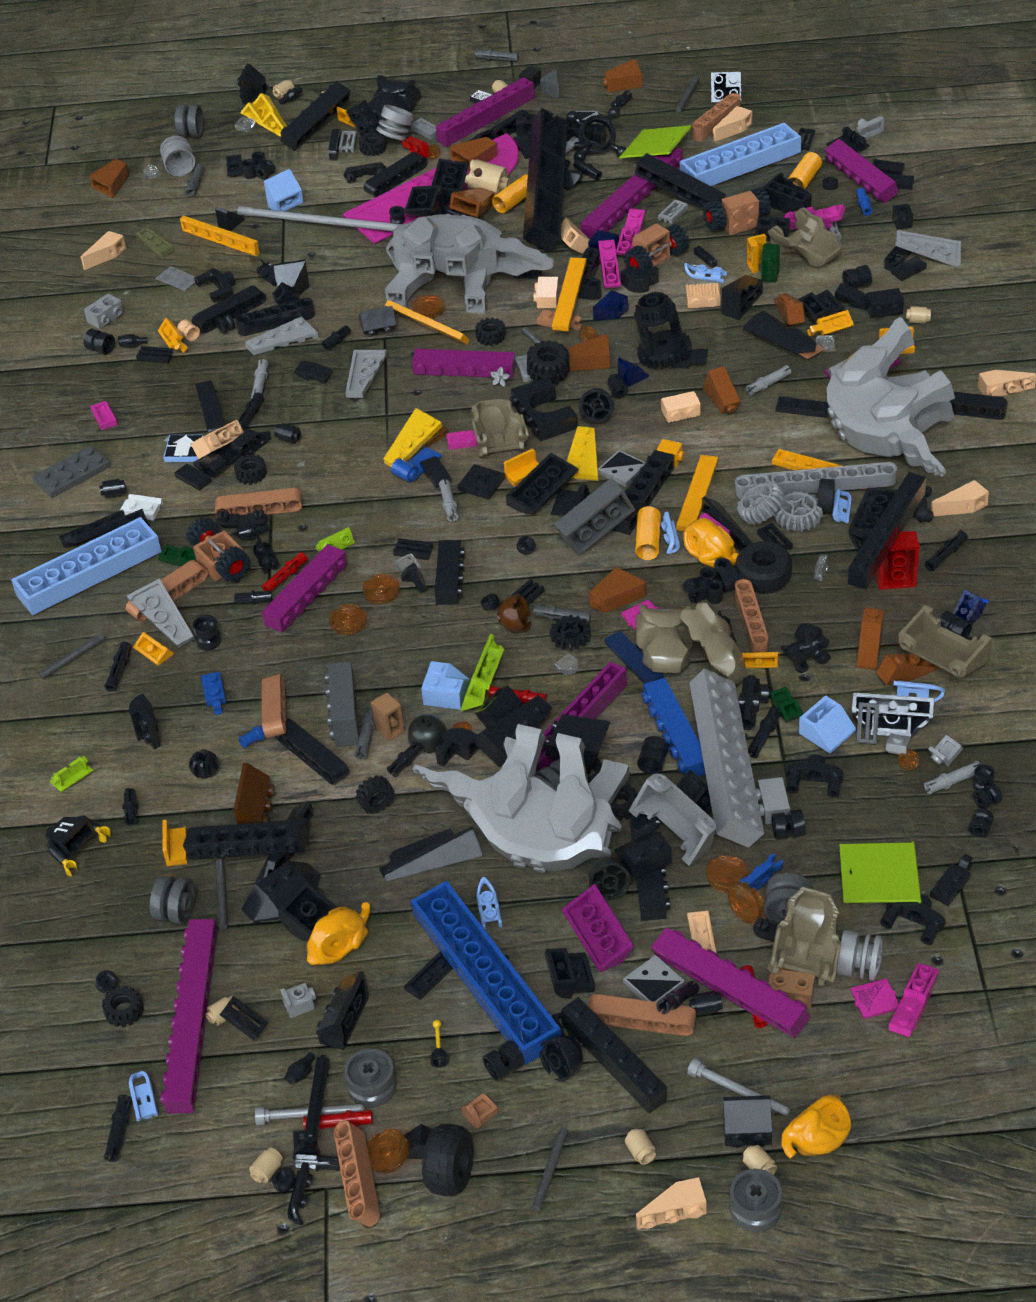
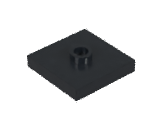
M474 464L457 487L459 491L489 500L506 476L505 473Z

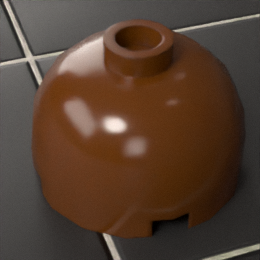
M521 594L506 598L501 603L499 613H497L499 623L508 631L515 633L528 631L531 627V621L527 622L530 610L525 598L519 597Z

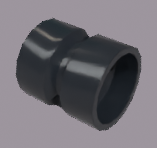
M867 265L858 266L856 269H847L842 273L843 283L856 289L859 286L863 288L872 284L871 270Z
M91 328L86 332L83 343L87 349L96 350L99 353L108 355L114 349L115 338L111 334Z
M948 610L939 618L941 619V627L966 639L969 637L973 627L971 621L962 617L959 618L955 613Z
M211 615L197 617L193 622L197 646L205 651L217 648L221 643L217 620Z
M649 736L644 739L642 751L637 761L640 770L648 774H658L662 771L669 749L668 743L658 736Z
M801 809L789 811L788 814L784 812L771 814L775 840L788 839L789 835L792 837L806 835L805 820Z
M511 1040L501 1044L498 1047V1051L492 1050L482 1057L486 1070L495 1081H500L508 1076L509 1070L516 1071L525 1064L521 1051Z

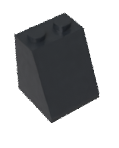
M562 714L559 721H554L551 728L553 732L552 737L548 735L544 743V747L547 748L545 756L554 760L560 758L555 741L557 733L581 738L585 745L583 757L586 773L589 774L611 722Z

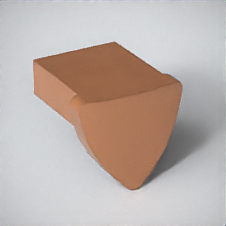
M483 1093L472 1102L462 1106L461 1112L472 1126L479 1129L483 1123L498 1113V1107Z

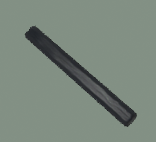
M325 1055L317 1057L304 1132V1141H307L308 1144H313L318 1138L330 1061Z

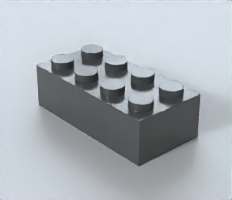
M610 478L565 516L560 518L554 525L566 543L580 556L634 512L635 508L623 489Z
M351 661L328 664V672H325L326 684H329V686H326V696L330 700L326 701L327 711L331 712V714L327 715L328 726L332 727L330 728L331 740H335L336 747L357 745L359 731L356 689Z

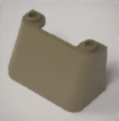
M926 605L899 632V643L903 650L919 656L952 673L954 676L964 677L984 666L990 660L991 637L983 634L979 640L974 636L970 641L941 627V619L937 618L935 620L931 614L933 609Z

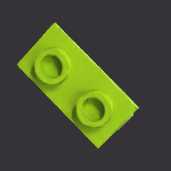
M347 527L318 541V544L315 546L318 552L327 544L342 550L355 542L350 527Z
M79 756L69 764V768L64 767L57 773H54L50 783L60 792H63L91 773L93 769L86 764L88 760L85 756Z

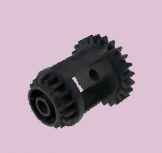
M651 292L642 296L637 302L638 305H635L636 309L634 312L641 341L637 348L640 363H643V366L647 365L648 368L653 366L654 369L658 366L661 369L664 366L669 368L670 364L675 366V362L681 363V359H686V355H690L692 344L689 335L686 336L685 332L682 333L675 303L671 301L668 295L662 292ZM669 322L671 329L656 333L648 331V327L659 326Z

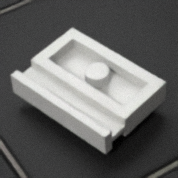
M129 494V498L125 500L120 510H124L125 515L143 509L147 520L154 521L160 506L163 505L162 498Z

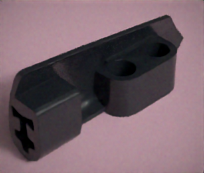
M766 311L756 314L743 326V330L786 348L796 355L802 352L815 351L817 342L795 327H787Z
M248 429L231 443L194 461L193 464L203 473L215 478L236 462L238 458L240 459L241 456L245 457L246 454L250 456L271 440L270 431L256 432Z

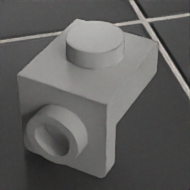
M890 733L886 743V750L888 753L907 756L911 737Z
M946 735L935 749L930 746L928 750L932 754L930 758L939 765L943 763L948 767L963 750V747Z

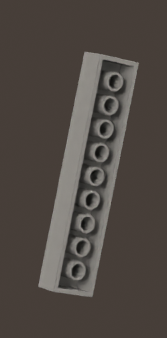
M703 669L689 684L713 819L716 823V834L749 848L764 834L735 682L719 676L715 672Z

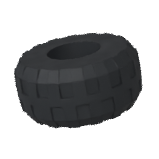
M758 541L749 544L737 555L736 571L741 576V579L749 580L752 583L755 593H772L778 589L780 590L789 582L792 574V559L789 552L779 544L770 541Z
M440 1124L432 1129L430 1135H428L422 1158V1175L425 1187L433 1194L453 1197L462 1193L467 1186L473 1166L474 1144L471 1133L463 1126Z

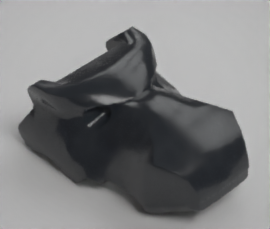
M378 75L376 82L378 88L372 101L368 103L378 121L387 120L381 115L384 105H392L408 112H413L421 96V92L415 87L416 81L392 80Z

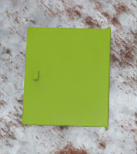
M691 125L643 129L621 154L619 159L642 157L646 153L652 156L670 154L691 129Z
M914 841L911 843L839 844L844 903H921Z

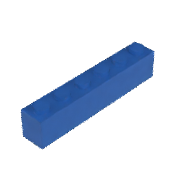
M666 678L643 684L642 701L648 705L650 717H654L657 730L662 732V738L668 743L672 759H676L679 773L685 775L689 770H692L697 776L705 775L700 743Z

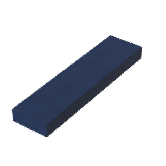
M621 631L605 638V644L643 684L664 678L662 673L653 672L643 665V653Z

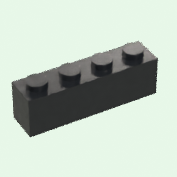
M439 540L435 580L436 605L458 604L459 597H462V586L460 584H463V573L461 571H464V560L462 558H465V547H461V540Z

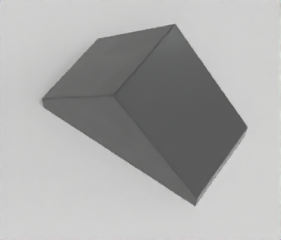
M552 70L540 79L541 92L555 98H559L557 70Z

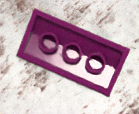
M593 884L561 909L600 972L622 964L635 947L596 884Z

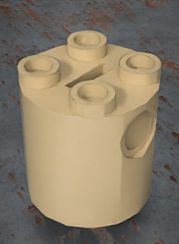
M478 159L471 161L470 173L465 178L468 189L484 188L495 192L494 196L510 184V178H507V168Z

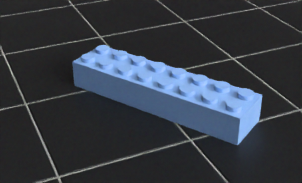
M782 123L681 160L680 170L710 186H714L801 153V136L787 124Z
M141 517L11 579L15 594L31 615H34L161 553L159 539Z

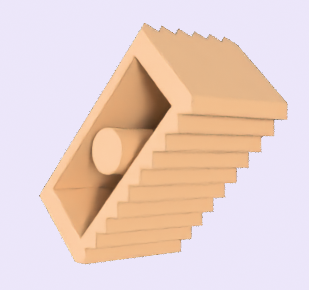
M538 277V282H535L534 302H537L538 309L557 308L558 277Z
M719 283L687 284V308L720 306Z
M694 391L661 399V410L668 423L701 415L700 402Z

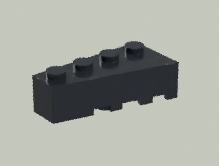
M537 695L480 732L471 741L496 765L501 767L508 758L504 747L505 738L516 739L518 724L537 728L553 708L540 695Z

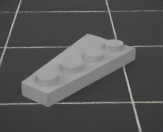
M897 230L895 246L959 268L961 263V241Z
M387 350L353 351L345 392L346 398L364 397L387 356Z

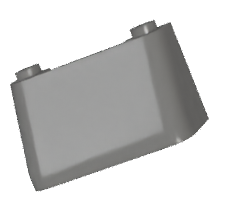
M653 774L646 779L629 812L635 817H638L639 814H646L649 820L657 816L684 841L680 847L682 850H685L682 860L688 866L692 865L710 850L716 831L715 821L665 775Z

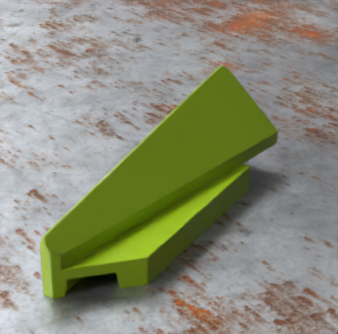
M493 634L489 635L460 711L478 707L484 703L486 689L489 690L504 652V648L495 643Z

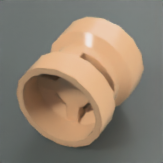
M185 319L178 324L177 329L188 341H194L198 338L200 329L193 325L192 322Z

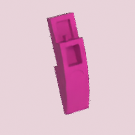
M841 204L817 211L813 207L806 209L811 214L821 217L825 229L831 228L834 221L842 220L846 208ZM796 211L785 214L784 218H790V229L798 230L794 225V222L797 221Z
M630 208L625 227L622 228L616 254L625 255V252L633 248V236L643 231L645 210Z
M598 241L604 288L621 287L615 241Z
M921 963L917 964L904 989L903 998L889 1023L888 1030L907 1037L911 1036L913 1030H916L939 974V969Z

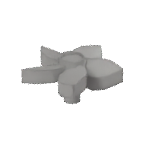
M500 367L497 372H490L492 377L495 378L493 385L500 383L503 387H506L504 379H508L511 375L504 374L503 367Z

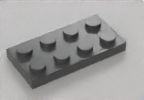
M90 445L32 476L34 483L52 499L111 466L110 462Z

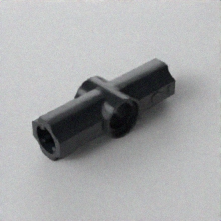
M748 675L743 679L742 693L739 695V707L744 730H751L756 726L757 712H759L760 679L754 675Z

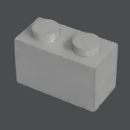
M783 778L758 780L756 794L758 801H760L761 817L763 816L765 824H772L771 814L779 812L788 814L790 811Z

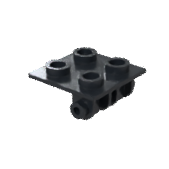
M843 127L842 136L826 143V145L830 146L840 139L856 152L870 147L866 143L865 137H862L856 131H852L849 127Z
M582 484L579 486L578 491L559 489L551 514L565 516L592 494L589 493L588 485Z

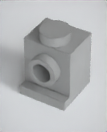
M306 983L288 990L280 989L283 1003L290 1018L315 1009L313 1000L316 999L312 987L307 988Z

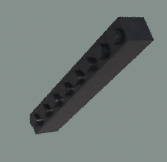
M908 472L850 564L848 584L866 590L925 495V476Z

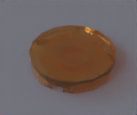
M424 295L414 300L412 310L425 317L434 319L436 315H441L444 312V301L436 295Z
M387 574L372 576V579L369 581L367 579L363 585L364 597L373 604L392 602L400 593L398 580Z
M354 604L339 606L340 609L333 610L330 615L331 628L336 633L342 635L358 633L367 624L365 610Z
M730 855L714 858L706 869L709 885L715 890L725 893L735 889L737 891L739 881L748 876V868L744 861Z
M738 882L730 887L728 891L730 907L741 921L753 924L758 918L763 916L764 904L762 898L754 887L751 889L747 886L749 885L748 883Z
M385 1129V1132L374 1135L367 1144L371 1169L377 1173L388 1174L394 1172L403 1165L410 1151L409 1142L406 1136L397 1129Z

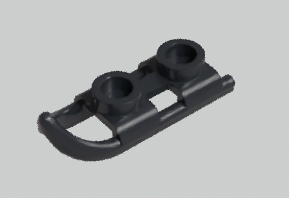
M302 1163L300 1171H297L287 1210L289 1220L297 1225H303L298 1208L303 1209L306 1204L308 1195L304 1194V1188H309L313 1177L312 1174H309L307 1163Z

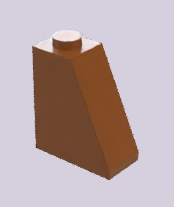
M636 59L604 72L605 78H602L603 87H606L608 92L642 87V73Z
M488 137L450 146V159L469 163V171L471 170L470 163L472 160L478 159L488 162L497 156V143Z
M114 159L89 175L92 188L114 198L129 177L126 163Z
M484 188L453 192L449 208L479 217L492 207V198L495 192Z
M608 334L568 347L570 371L610 368Z
M725 367L708 371L703 384L704 391L721 414L735 412L740 404V399Z
M615 567L589 592V604L592 608L603 613L622 607L647 595L646 581Z
M864 609L857 668L877 669L882 645L884 610Z

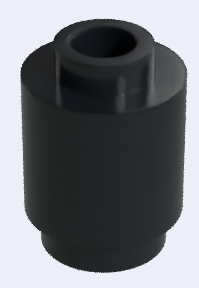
M612 374L608 377L607 385L613 397H624L628 392V387L623 377L619 374Z
M282 423L277 424L274 435L279 440L295 444L301 438V431L299 427Z
M124 480L102 481V485L99 486L101 496H105V499L126 494Z
M714 991L693 994L692 999L689 1000V1006L696 1011L697 1017L718 1013V1010L723 1009L720 992L714 993Z

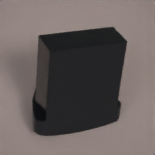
M564 171V185L568 190L573 188L579 180L583 179V174Z
M412 563L402 572L401 580L413 582L419 592L422 593L427 590L424 577L417 565Z
M305 1130L293 1131V1160L296 1154L317 1155V1153H320L317 1141L313 1142V1144H308L307 1141H304Z

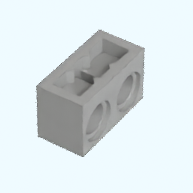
M109 293L84 309L87 322L98 329L124 314L121 300Z

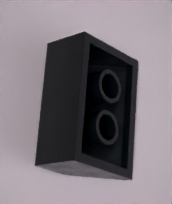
M446 159L438 160L432 185L441 186L444 193V204L450 202L453 192L463 190L469 163Z
M359 971L343 978L339 987L335 988L333 999L325 1008V1016L322 1021L318 1022L316 1027V1034H318L320 1044L341 1050L345 1049L369 999L364 972Z

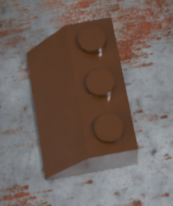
M243 763L234 805L237 824L269 822L268 812L272 811L271 796L275 795V785L271 784L269 775L248 763Z

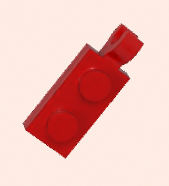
M411 136L406 138V141H401L402 146L409 149V153L416 152L426 158L430 156L427 142Z

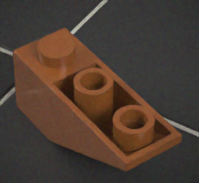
M788 293L779 294L778 297L774 298L784 323L792 325L805 322L803 302L788 295Z
M886 654L876 673L886 685H893L894 681L909 682L936 671L940 667L915 654Z

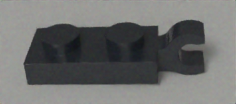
M964 854L958 866L951 864L931 890L930 897L949 907L970 879L971 873L968 871L972 867L970 862L973 857Z

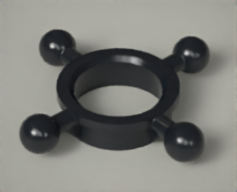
M611 107L607 117L593 115L586 120H581L576 111L568 112V122L576 123L580 126L578 139L583 146L581 150L575 152V160L580 159L584 161L588 151L604 153L610 148L616 151L617 157H620L627 149L624 146L615 144L616 132L611 121L620 116L618 107ZM591 123H601L608 128L610 139L604 144H594L586 138L585 128Z

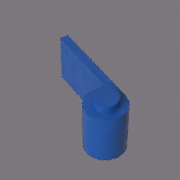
M425 447L408 462L401 458L396 459L392 464L391 473L409 483L413 482L424 473L420 465L421 461L434 456L441 459L442 455Z

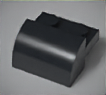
M828 289L817 295L811 292L798 299L803 302V309L816 324V321L820 318L845 311L843 305Z
M142 693L131 701L129 713L137 741L143 739L146 744L149 743L153 749L161 746L157 734L159 730L152 704Z
M689 770L676 786L708 814L712 810L708 785L692 770Z
M567 948L545 950L546 963L554 992L557 996L571 999L573 993L594 992L596 986L586 952L568 953Z

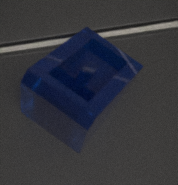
M597 230L588 241V248H597L599 250L598 241L614 240L615 249H617L619 235Z
M618 358V374L623 377L627 387L649 377V374L640 366L623 358Z

